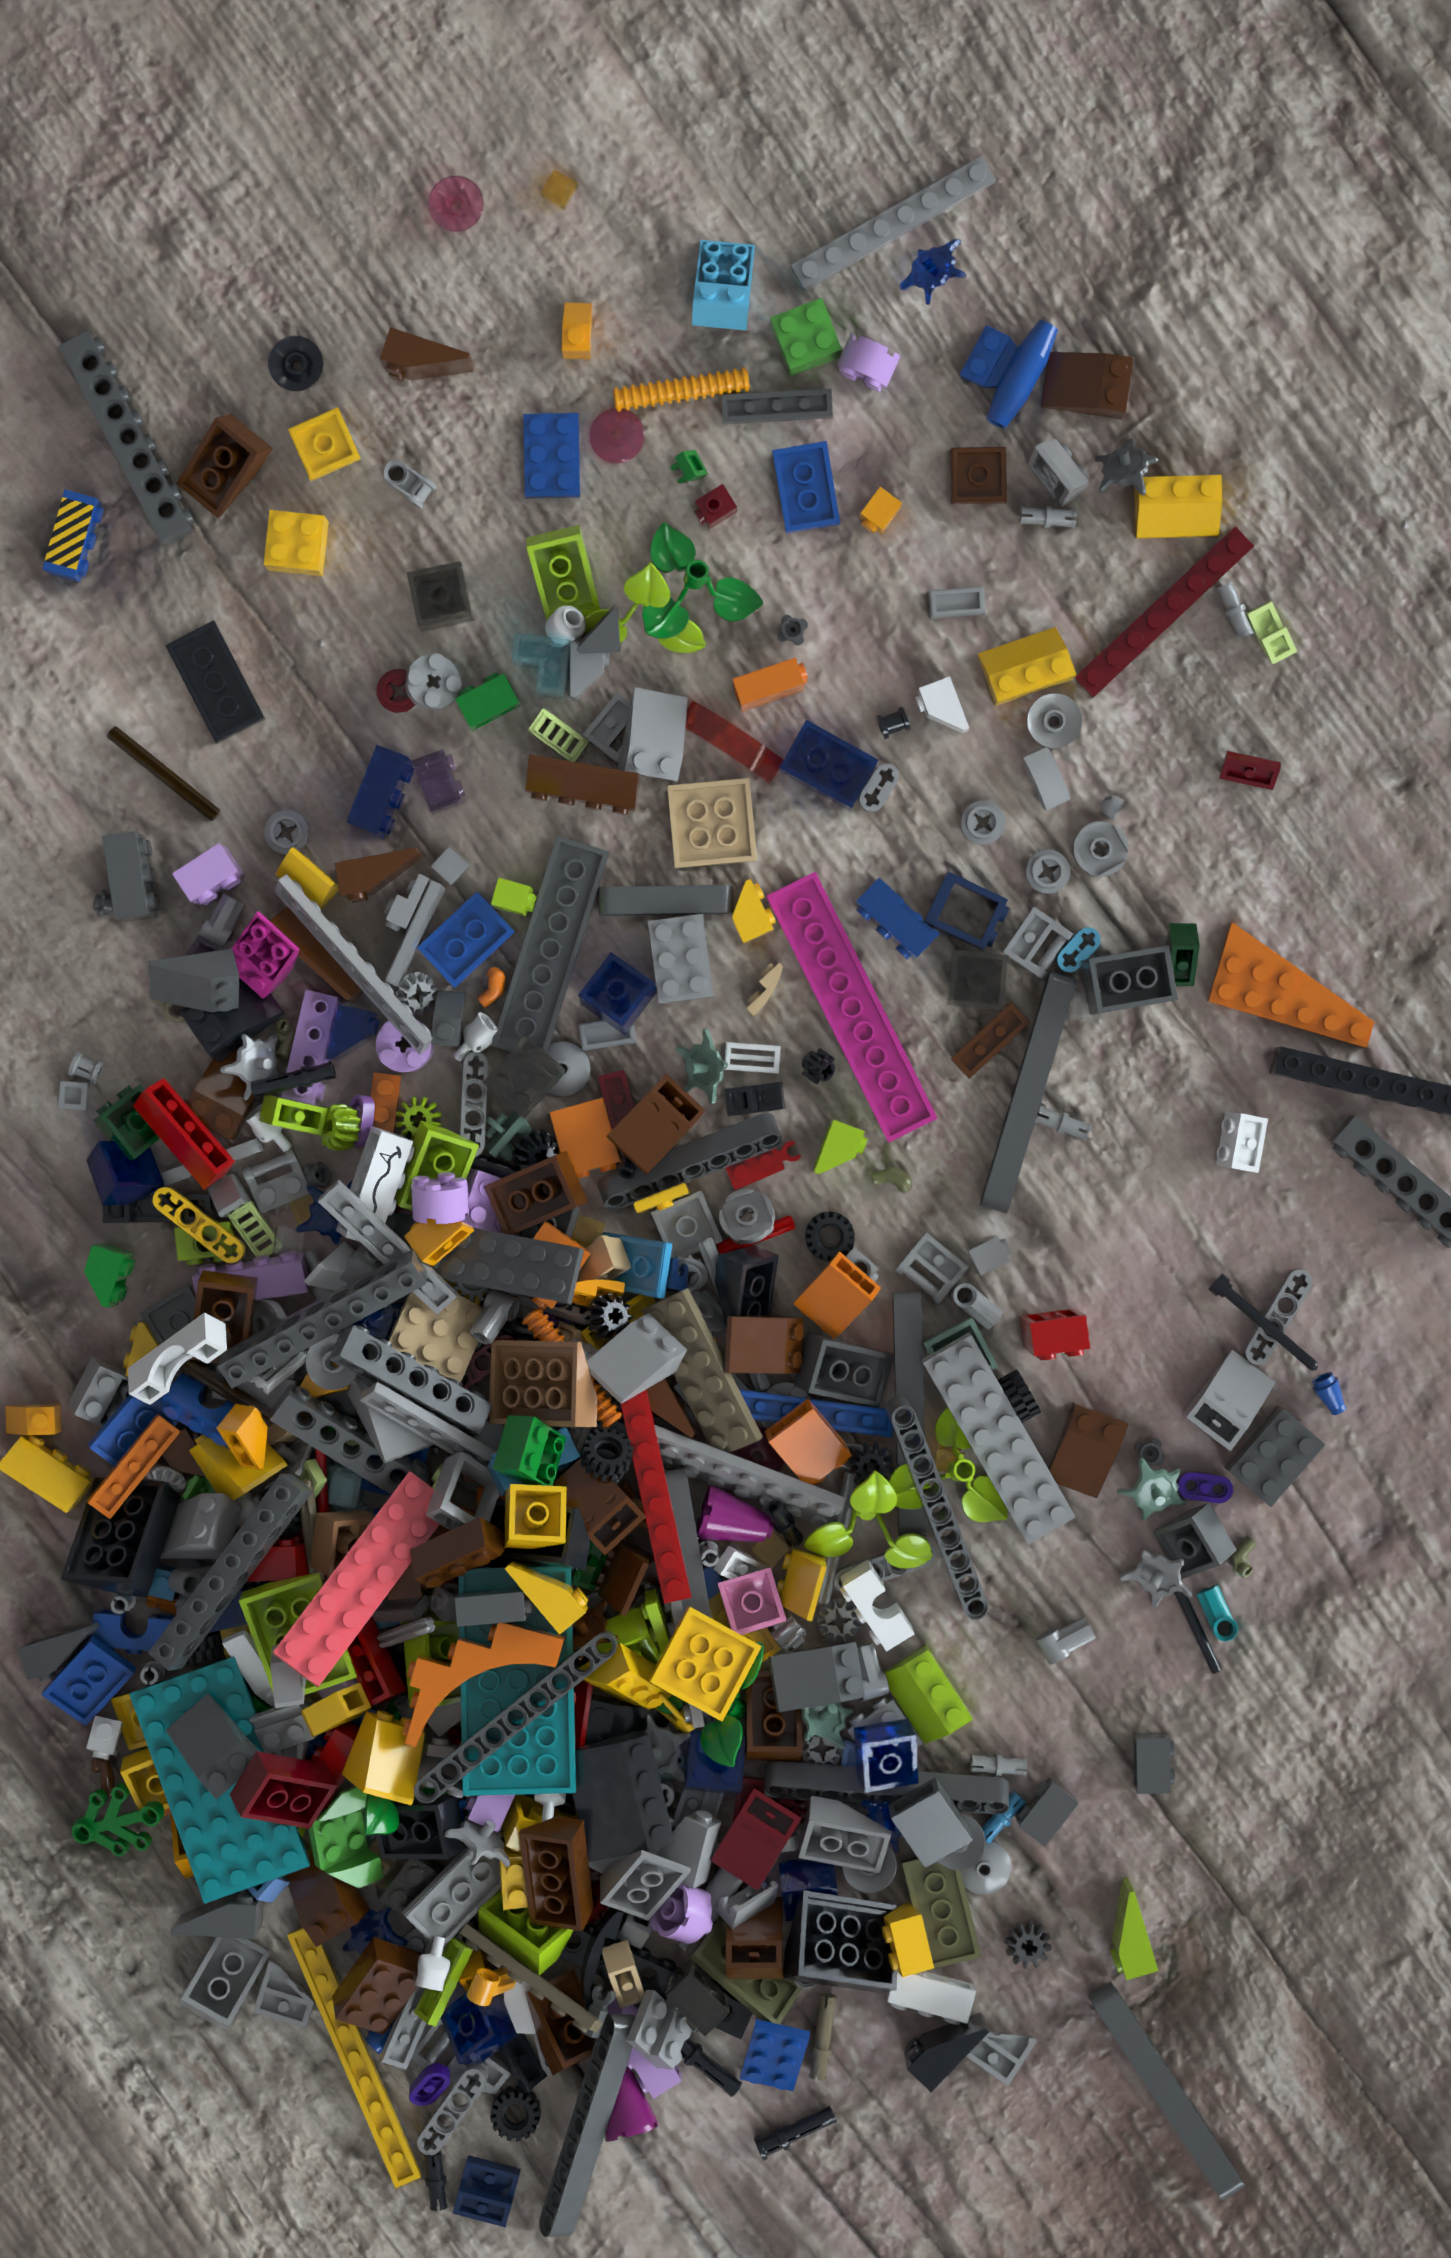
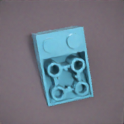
M700 240L693 298V326L747 331L755 245Z

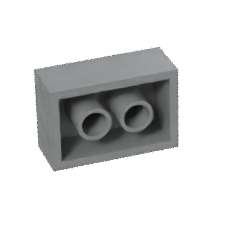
M703 914L648 921L659 1005L713 998Z

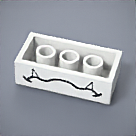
M371 1126L350 1191L386 1223L388 1215L391 1216L395 1210L396 1200L394 1197L397 1189H401L405 1180L403 1170L406 1162L409 1163L413 1157L414 1147H412L413 1141L401 1135ZM340 1222L338 1223L337 1232L346 1238L360 1242Z

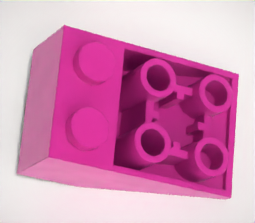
M259 911L256 912L232 947L239 977L262 999L284 982L293 969L300 950Z

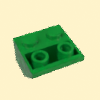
M106 1243L92 1245L84 1273L101 1306L109 1308L118 1305L119 1301H124L128 1286H125L127 1275H132L136 1260L133 1259L134 1252Z
M508 1415L492 1468L509 1479L525 1484L553 1486L566 1437L534 1416Z

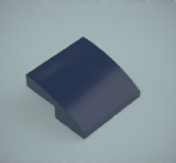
M468 2155L453 2214L506 2228L521 2169Z

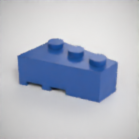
M880 878L855 902L858 906L856 909L858 914L866 921L871 918L878 925L875 930L885 940L891 938L898 945L895 948L897 952L906 960L909 957L915 960L940 935L935 928L931 929L922 920V916L916 911L914 912Z

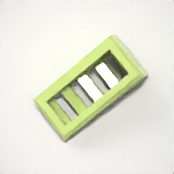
M544 708L528 729L531 735L571 762H576L589 743L587 739ZM548 719L551 722L543 734H541L539 730ZM558 726L560 729L551 741L548 737L553 729ZM565 732L568 733V738L566 739L564 744L561 747H559L557 745L558 742L565 734ZM574 739L578 740L579 742L570 754L567 753L566 750Z
M249 1201L228 1215V1218L256 1257L262 1255L269 1256L283 1247L264 1216L260 1214L254 1201ZM251 1212L253 1216L242 1223L240 1218ZM258 1221L260 1225L247 1232L246 1227ZM264 1230L266 1235L254 1242L251 1237ZM270 1239L272 1244L260 1251L258 1246Z

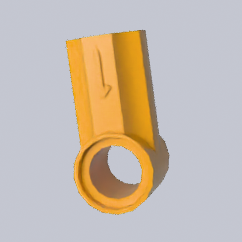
M506 1967L495 1970L479 1968L467 1992V1997L477 2005L488 2006L493 1996L512 1990L515 1987L516 1981L507 1975L510 1970Z

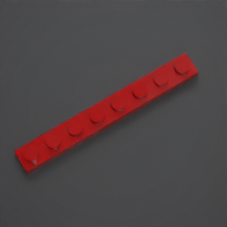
M646 1389L622 1403L621 1407L627 1435L631 1440L630 1445H633L632 1458L665 1604L692 1598Z

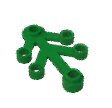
M118 1783L111 1791L112 1799L104 1819L95 1821L99 1808L108 1801V1794L103 1789H96L89 1796L90 1803L85 1816L79 1817L72 1826V1836L78 1843L86 1844L95 1841L111 1850L118 1857L123 1856L130 1849L129 1842L139 1851H145L152 1844V1837L149 1833L142 1831L137 1834L125 1826L141 1821L150 1827L157 1825L164 1817V1807L160 1802L150 1801L140 1810L118 1815L123 1801L130 1795L127 1785L125 1783ZM108 1830L119 1836V1838L114 1840L102 1832Z

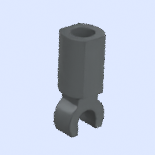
M602 1985L595 1986L593 1989V2004H590L588 2012L602 2021L603 2024L598 2032L588 2029L585 2033L581 2030V2033L591 2038H599L608 2013L607 2006L614 2001L616 1996L615 1991H609L606 1999L602 1998Z

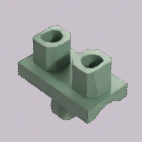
M517 1109L509 1117L501 1113L496 1120L490 1116L486 1119L491 1126L485 1134L491 1139L484 1147L495 1158L498 1155L510 1161L513 1157L512 1151L516 1148L509 1141L515 1134L523 1139L521 1133L526 1135L530 1133L531 1126L527 1123L526 1117Z

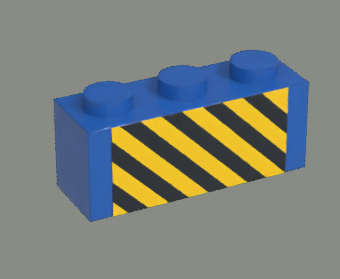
M64 489L43 565L45 572L79 583L81 577L86 576L89 567V561L86 560L88 552L93 550L96 542V534H94L96 523L101 522L104 508L101 507L102 503L97 498Z

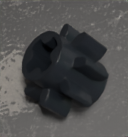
M821 1048L817 1050V1053L815 1051L808 1052L802 1060V1068L805 1069L802 1075L817 1085L820 1080L828 1081L835 1072V1065L832 1063L835 1058Z

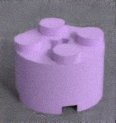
M850 333L837 366L840 368L841 376L855 381L857 377L861 378L866 383V387L881 392L882 387L887 388L901 356L895 352L892 357L887 353L889 348L862 336L857 341L855 334Z
M390 1021L386 1022L379 1030L376 1038V1051L380 1061L388 1068L404 1073L415 1072L425 1066L433 1055L434 1045L430 1043L429 1048L421 1055L412 1046L411 1048H406L405 1053H403V1049L399 1047V1042H403L404 1037Z
M452 1172L439 1173L438 1178L429 1179L427 1176L412 1178L411 1191L414 1221L427 1224V1218L436 1220V1224H447L462 1221L465 1219V1216H469L468 1183L466 1178H455V1174Z
M680 1884L650 1918L651 1927L660 1936L686 1944L696 1942L712 1929L711 1895L703 1889L697 1887L691 1889L686 1885Z

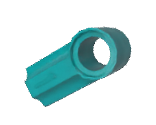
M1218 1584L1196 1593L1209 1623L1211 1633L1221 1641L1226 1642L1234 1639L1238 1633V1626L1235 1620H1233ZM1221 1621H1228L1230 1623L1229 1632L1223 1635L1219 1634L1217 1631L1218 1624Z

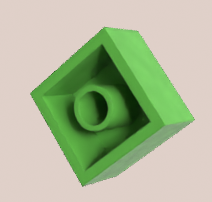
M822 298L770 317V327L789 377L840 358L842 348Z

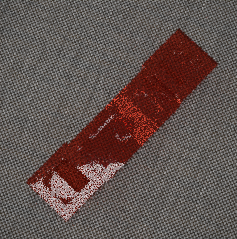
M692 701L688 707L686 730L700 739H704L767 783H771L785 760L738 727L699 703Z

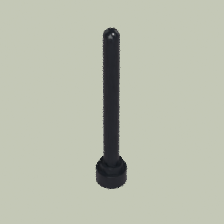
M1223 1273L1210 1286L1208 1290L1216 1297L1217 1295L1221 1298L1226 1297L1309 1370L1314 1371L1318 1368V1362L1235 1292L1232 1289L1233 1285L1229 1283L1231 1280Z

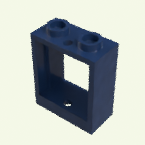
M948 871L924 922L928 926L983 951L986 946L992 947L998 934L994 931L998 921L1003 923L1010 908L1005 906L1008 899ZM954 884L997 904L981 940L938 920Z

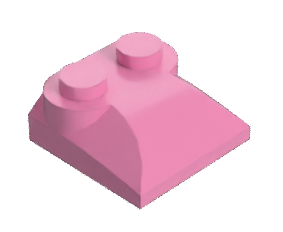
M771 1567L717 1583L727 1616L728 1626L738 1634L743 1635L787 1621Z

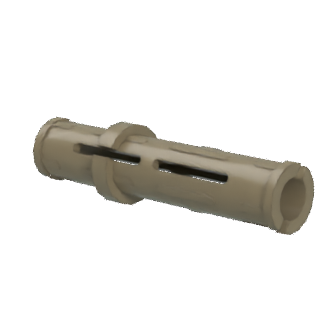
M828 1993L819 1994L814 2045H811L810 2048L812 2062L809 2078L815 2080L816 2076H818L819 2081L827 2079L828 2056L832 2054L830 2041L837 1996L830 1994V1997H828Z

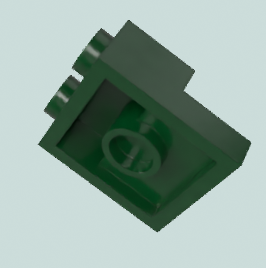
M141 1083L133 1089L128 1085L116 1095L119 1100L113 1105L109 1101L96 1110L99 1116L93 1120L110 1142L114 1140L130 1161L137 1158L160 1139L133 1107L145 1090Z

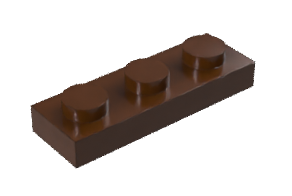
M1009 1003L950 1060L970 1079L1030 1022L1012 1003Z

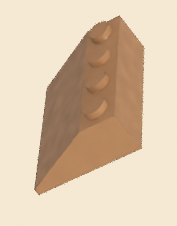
M494 1340L491 1344L490 1403L493 1405L489 1412V1424H505L507 1416L512 1415L534 1416L548 1426L597 1427V1396L582 1343Z

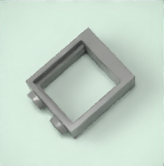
M461 1451L446 1458L425 1515L448 1530L455 1529L478 1517H482L490 1522L499 1491L487 1466L474 1460L470 1454ZM460 1472L484 1487L474 1517L450 1502Z

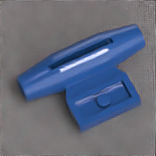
M1038 320L1018 347L1010 336L987 325L985 326L960 375L962 378L982 388H996L986 417L987 421L1001 429H1006L1026 403L1048 362L1058 332L1055 326L1044 320Z

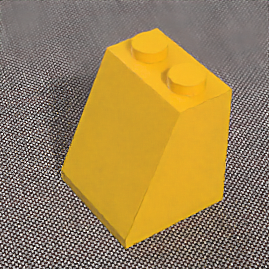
M205 1435L195 1439L194 1441L197 1445L189 1450L216 1493H224L233 1501L287 1466L285 1460L267 1442L262 1470L241 1467L230 1449L223 1445H217Z
M378 1710L377 1714L366 1711L342 1775L363 1793L412 1805L425 1733H422L416 1747L406 1745L407 1736L402 1735L406 1719L409 1718L402 1717L401 1720L393 1719L394 1716L382 1710Z

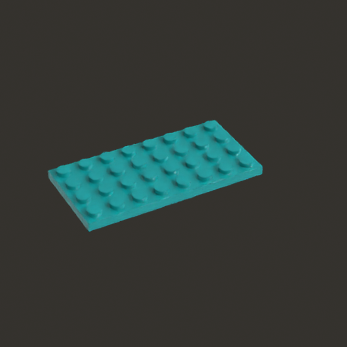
M527 1566L572 1587L571 1569L550 1566ZM506 1567L473 1568L467 1571L466 1574L458 1577L459 1593L519 1588V1585L505 1570ZM535 1605L534 1610H532V1613H529L526 1621L514 1622L559 1635ZM492 1624L459 1627L460 1637L492 1645L491 1641H487ZM572 1625L560 1634L565 1639L557 1666L573 1653ZM510 1664L489 1669L461 1684L462 1743L555 1667L539 1664ZM556 1674L553 1676V1683L555 1686L563 1688L567 1686L568 1679L564 1674ZM574 1688L463 1777V1796L576 1793ZM537 1691L531 1694V1701L535 1705H543L546 1702V1697L542 1692ZM515 1709L509 1712V1718L513 1723H521L524 1720V1715L520 1710ZM493 1727L487 1730V1736L491 1741H498L502 1738V1733L498 1728ZM471 1745L465 1748V1754L468 1758L476 1759L479 1757L480 1752L477 1747Z
M235 1657L222 1659L138 1689L129 1694L204 1904L310 1866L298 1827L240 1817L229 1795L236 1783L219 1798L215 1799L196 1777L166 1732L168 1727L209 1693L260 1752H264L254 1731L255 1726L249 1720L257 1712Z

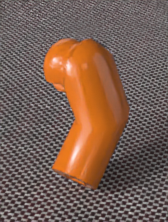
M492 967L487 971L486 976L489 978L488 989L477 997L484 1008H487L505 992L506 977L504 972L498 967Z

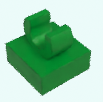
M696 450L683 451L675 456L677 462L671 466V470H682L683 477L677 480L679 484L700 480L708 475Z

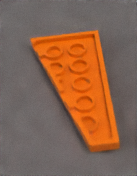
M1233 922L1230 923L1207 1002L1367 1048L1375 1023L1372 1019Z

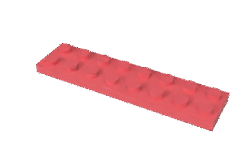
M411 1471L407 1473L272 1652V1654L317 1688L412 1562L410 1549L427 1542L439 1526V1523L425 1515L434 1492L431 1486Z

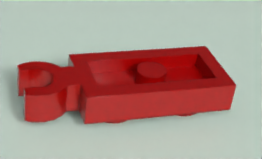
M795 1141L786 1142L779 1151H777V1148L726 1167L725 1169L734 1190L785 1170L783 1165L785 1160L790 1162L799 1160L801 1158L800 1154L789 1156L787 1153L788 1147L793 1146Z

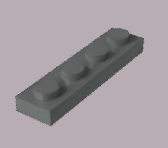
M831 388L721 395L723 425L833 418Z

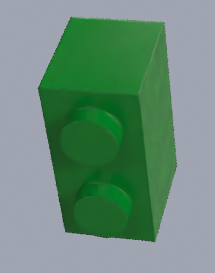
M498 673L489 675L483 679L484 684L476 688L473 685L466 687L459 692L460 696L455 698L472 732L521 707L504 673L498 675Z

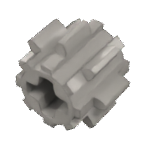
M789 1614L786 1617L787 1621L774 1625L775 1629L770 1632L773 1638L786 1651L792 1647L796 1650L804 1642L803 1636L807 1633L797 1619Z

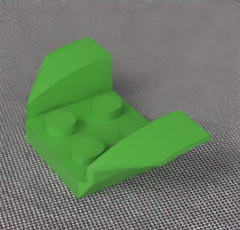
M354 1787L341 1792L329 1807L320 1812L309 1829L315 1865L327 1874L352 1886L361 1888L382 1879L383 1872L380 1857L368 1848L366 1835L364 1834L361 1809L365 1808L367 1793H363L359 1788Z

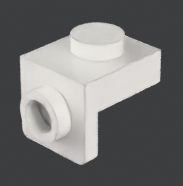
M95 1716L86 1749L93 1752L92 1757L108 1760L109 1756L117 1757L118 1751L116 1749L123 1722Z

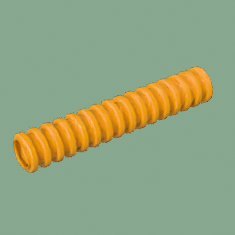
M741 367L739 371H737V368H733V372H729L727 369L724 370V373L716 371V374L713 375L711 372H708L707 376H703V374H699V377L690 375L688 379H686V376H682V380H678L676 377L673 378V381L665 379L663 383L657 380L656 384L648 382V385L639 383L637 387L632 384L631 388H626V385L622 386V389L614 387L613 396L615 409L617 412H621V409L624 408L626 411H629L631 407H634L636 410L638 406L647 408V405L650 404L651 407H655L656 403L662 406L664 402L672 404V401L676 400L677 403H680L682 399H685L687 402L689 398L698 400V397L701 396L702 399H706L707 395L713 398L715 394L721 396L726 392L728 394H732L733 391H736L738 394L740 390L749 392L750 384L747 369Z

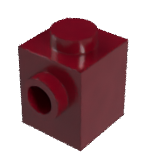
M721 484L695 501L696 510L693 511L701 525L706 523L710 530L736 514L737 505L724 484Z

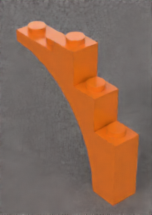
M514 1622L498 1623L497 1625L492 1624L487 1640L491 1641L492 1645L462 1637L457 1640V1644L452 1642L447 1659L452 1660L451 1664L419 1655L416 1662L411 1661L407 1677L411 1678L409 1686L419 1688L420 1692L414 1691L410 1708L414 1709L412 1720L406 1719L402 1735L407 1736L405 1744L413 1747L418 1745L426 1722L437 1705L453 1689L469 1678L489 1669L510 1664H539L556 1667L565 1637Z

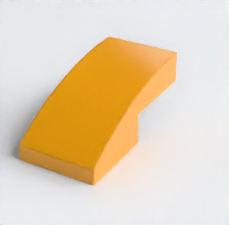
M613 1280L577 1282L572 1303L588 1307L594 1298L603 1297L605 1294H614V1297H621L624 1293L625 1283Z

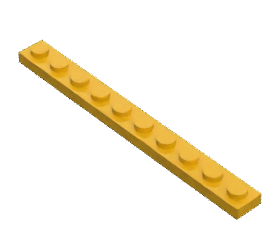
M303 1927L289 1932L287 1937L395 2188L421 2178L422 2173L359 2027L335 2019L332 1995L339 1987L340 1982L324 1945L321 1944L316 1947Z

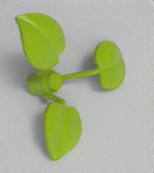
M651 562L640 571L631 575L624 584L625 594L634 603L624 618L620 619L619 617L620 642L626 638L628 633L627 628L623 624L628 622L639 604L643 607L644 605L646 607L651 605L659 608L664 607L669 602L670 590L668 585ZM610 609L596 610L584 618L586 623L584 633L588 634ZM691 620L688 621L686 628L680 634L667 639L657 638L662 646L677 653H692L706 646L700 628Z
M947 1407L936 1421L935 1437L941 1446H952V1451L957 1459L949 1463L947 1473L940 1474V1479L951 1478L957 1482L966 1481L965 1486L968 1491L963 1494L961 1505L963 1512L969 1519L976 1522L1008 1519V1509L988 1476H978L973 1481L975 1466L970 1460L964 1459V1455L958 1451V1448L969 1449L971 1445L949 1407ZM903 1464L894 1470L889 1480L897 1495L896 1507L902 1509L921 1508L922 1505L907 1465ZM927 1482V1483L923 1486V1489L930 1488V1486H929V1484H928V1483H930V1482Z
M875 1470L851 1493L850 1503L853 1509L851 1510L852 1516L848 1528L845 1529L844 1525L840 1522L827 1523L812 1532L804 1542L805 1548L825 1557L841 1556L853 1546V1538L849 1534L853 1532L857 1516L863 1520H871L876 1517L888 1544L891 1546L885 1551V1558L891 1565L903 1569L915 1568L923 1565L933 1556L930 1543L919 1534H904L896 1542L892 1540L880 1513H887L896 1506L897 1495L892 1485Z

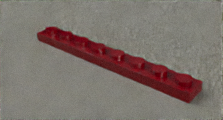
M1235 526L1074 679L1094 698L1239 562L1254 545Z

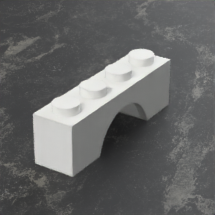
M204 1312L128 1368L129 1394L151 1405L169 1392L176 1372L187 1360L196 1357L208 1364L227 1350L226 1324Z

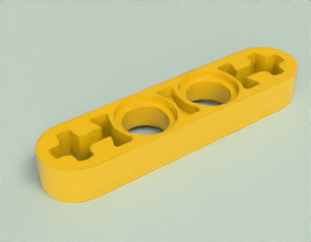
M162 1187L154 1193L153 1204L156 1209L226 1263H235L243 1258L245 1254L244 1244L178 1191L171 1187ZM171 1193L170 1200L174 1204L178 1205L180 1201L184 1204L173 1215L171 1211L175 1209L169 1204L161 1205V1194ZM189 1208L195 1212L196 1217L192 1224L182 1222L181 1213L184 1209ZM208 1225L215 1227L217 1230V1237L212 1242L205 1240L202 1235L203 1229ZM223 1235L227 1236V1239L223 1241L229 1246L234 1244L238 1246L236 1248L237 1257L234 1255L227 1257L228 1250L222 1245L218 1249L214 1247L222 1240Z

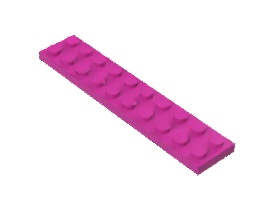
M816 871L767 895L766 898L887 1142L889 1143L938 1119Z

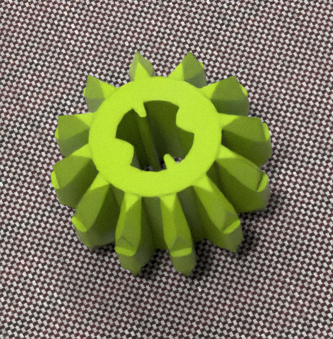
M411 1097L413 1107L407 1102H403L401 1105L407 1112H396V1116L404 1117V1121L397 1122L396 1127L406 1126L401 1135L405 1137L412 1132L410 1140L413 1141L418 1127L414 1125L416 1121H412L413 1115H419L420 1112L424 1114L422 1117L426 1118L427 1123L442 1127V1123L434 1122V1118L441 1117L442 1112L432 1113L437 1107V1103L433 1102L426 1107L427 1097L421 1099L420 1106L416 1097Z
M344 1104L326 1107L328 1111L322 1136L319 1135L322 1138V1145L327 1146L328 1149L333 1151L353 1148L355 1141L359 1140L358 1132L361 1130L359 1128L361 1119L357 1117V1110Z

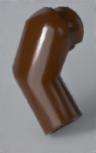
M94 1758L91 1769L94 1773H101V1789L106 1791L108 1799L112 1798L111 1791L115 1787V1777L110 1760Z

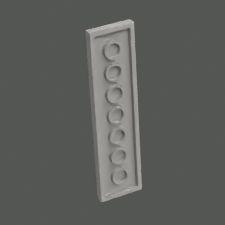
M970 1332L922 1359L921 1361L1027 1544L1029 1545L1075 1518L1073 1511Z
M655 1425L665 1469L685 1468L688 1478L701 1479L708 1482L711 1486L732 1491L738 1497L756 1500L764 1507L772 1500H779L786 1512L790 1513L794 1518L806 1519L817 1527L834 1522L844 1507L846 1498Z

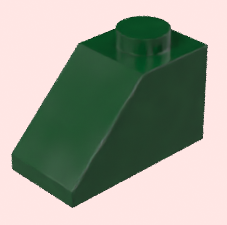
M1169 923L1166 946L1169 945L1175 984L1176 986H1194L1200 948L1197 924Z

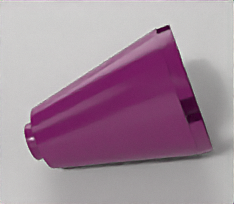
M710 1485L708 1487L701 1507V1517L698 1518L696 1527L698 1539L764 1542L765 1537H771L774 1523L770 1521L768 1514L716 1486Z
M626 2066L604 2136L606 2142L618 2140L617 2137L619 2136L627 2138L653 2130L654 2127H659L658 2120L633 2070H630L628 2066Z

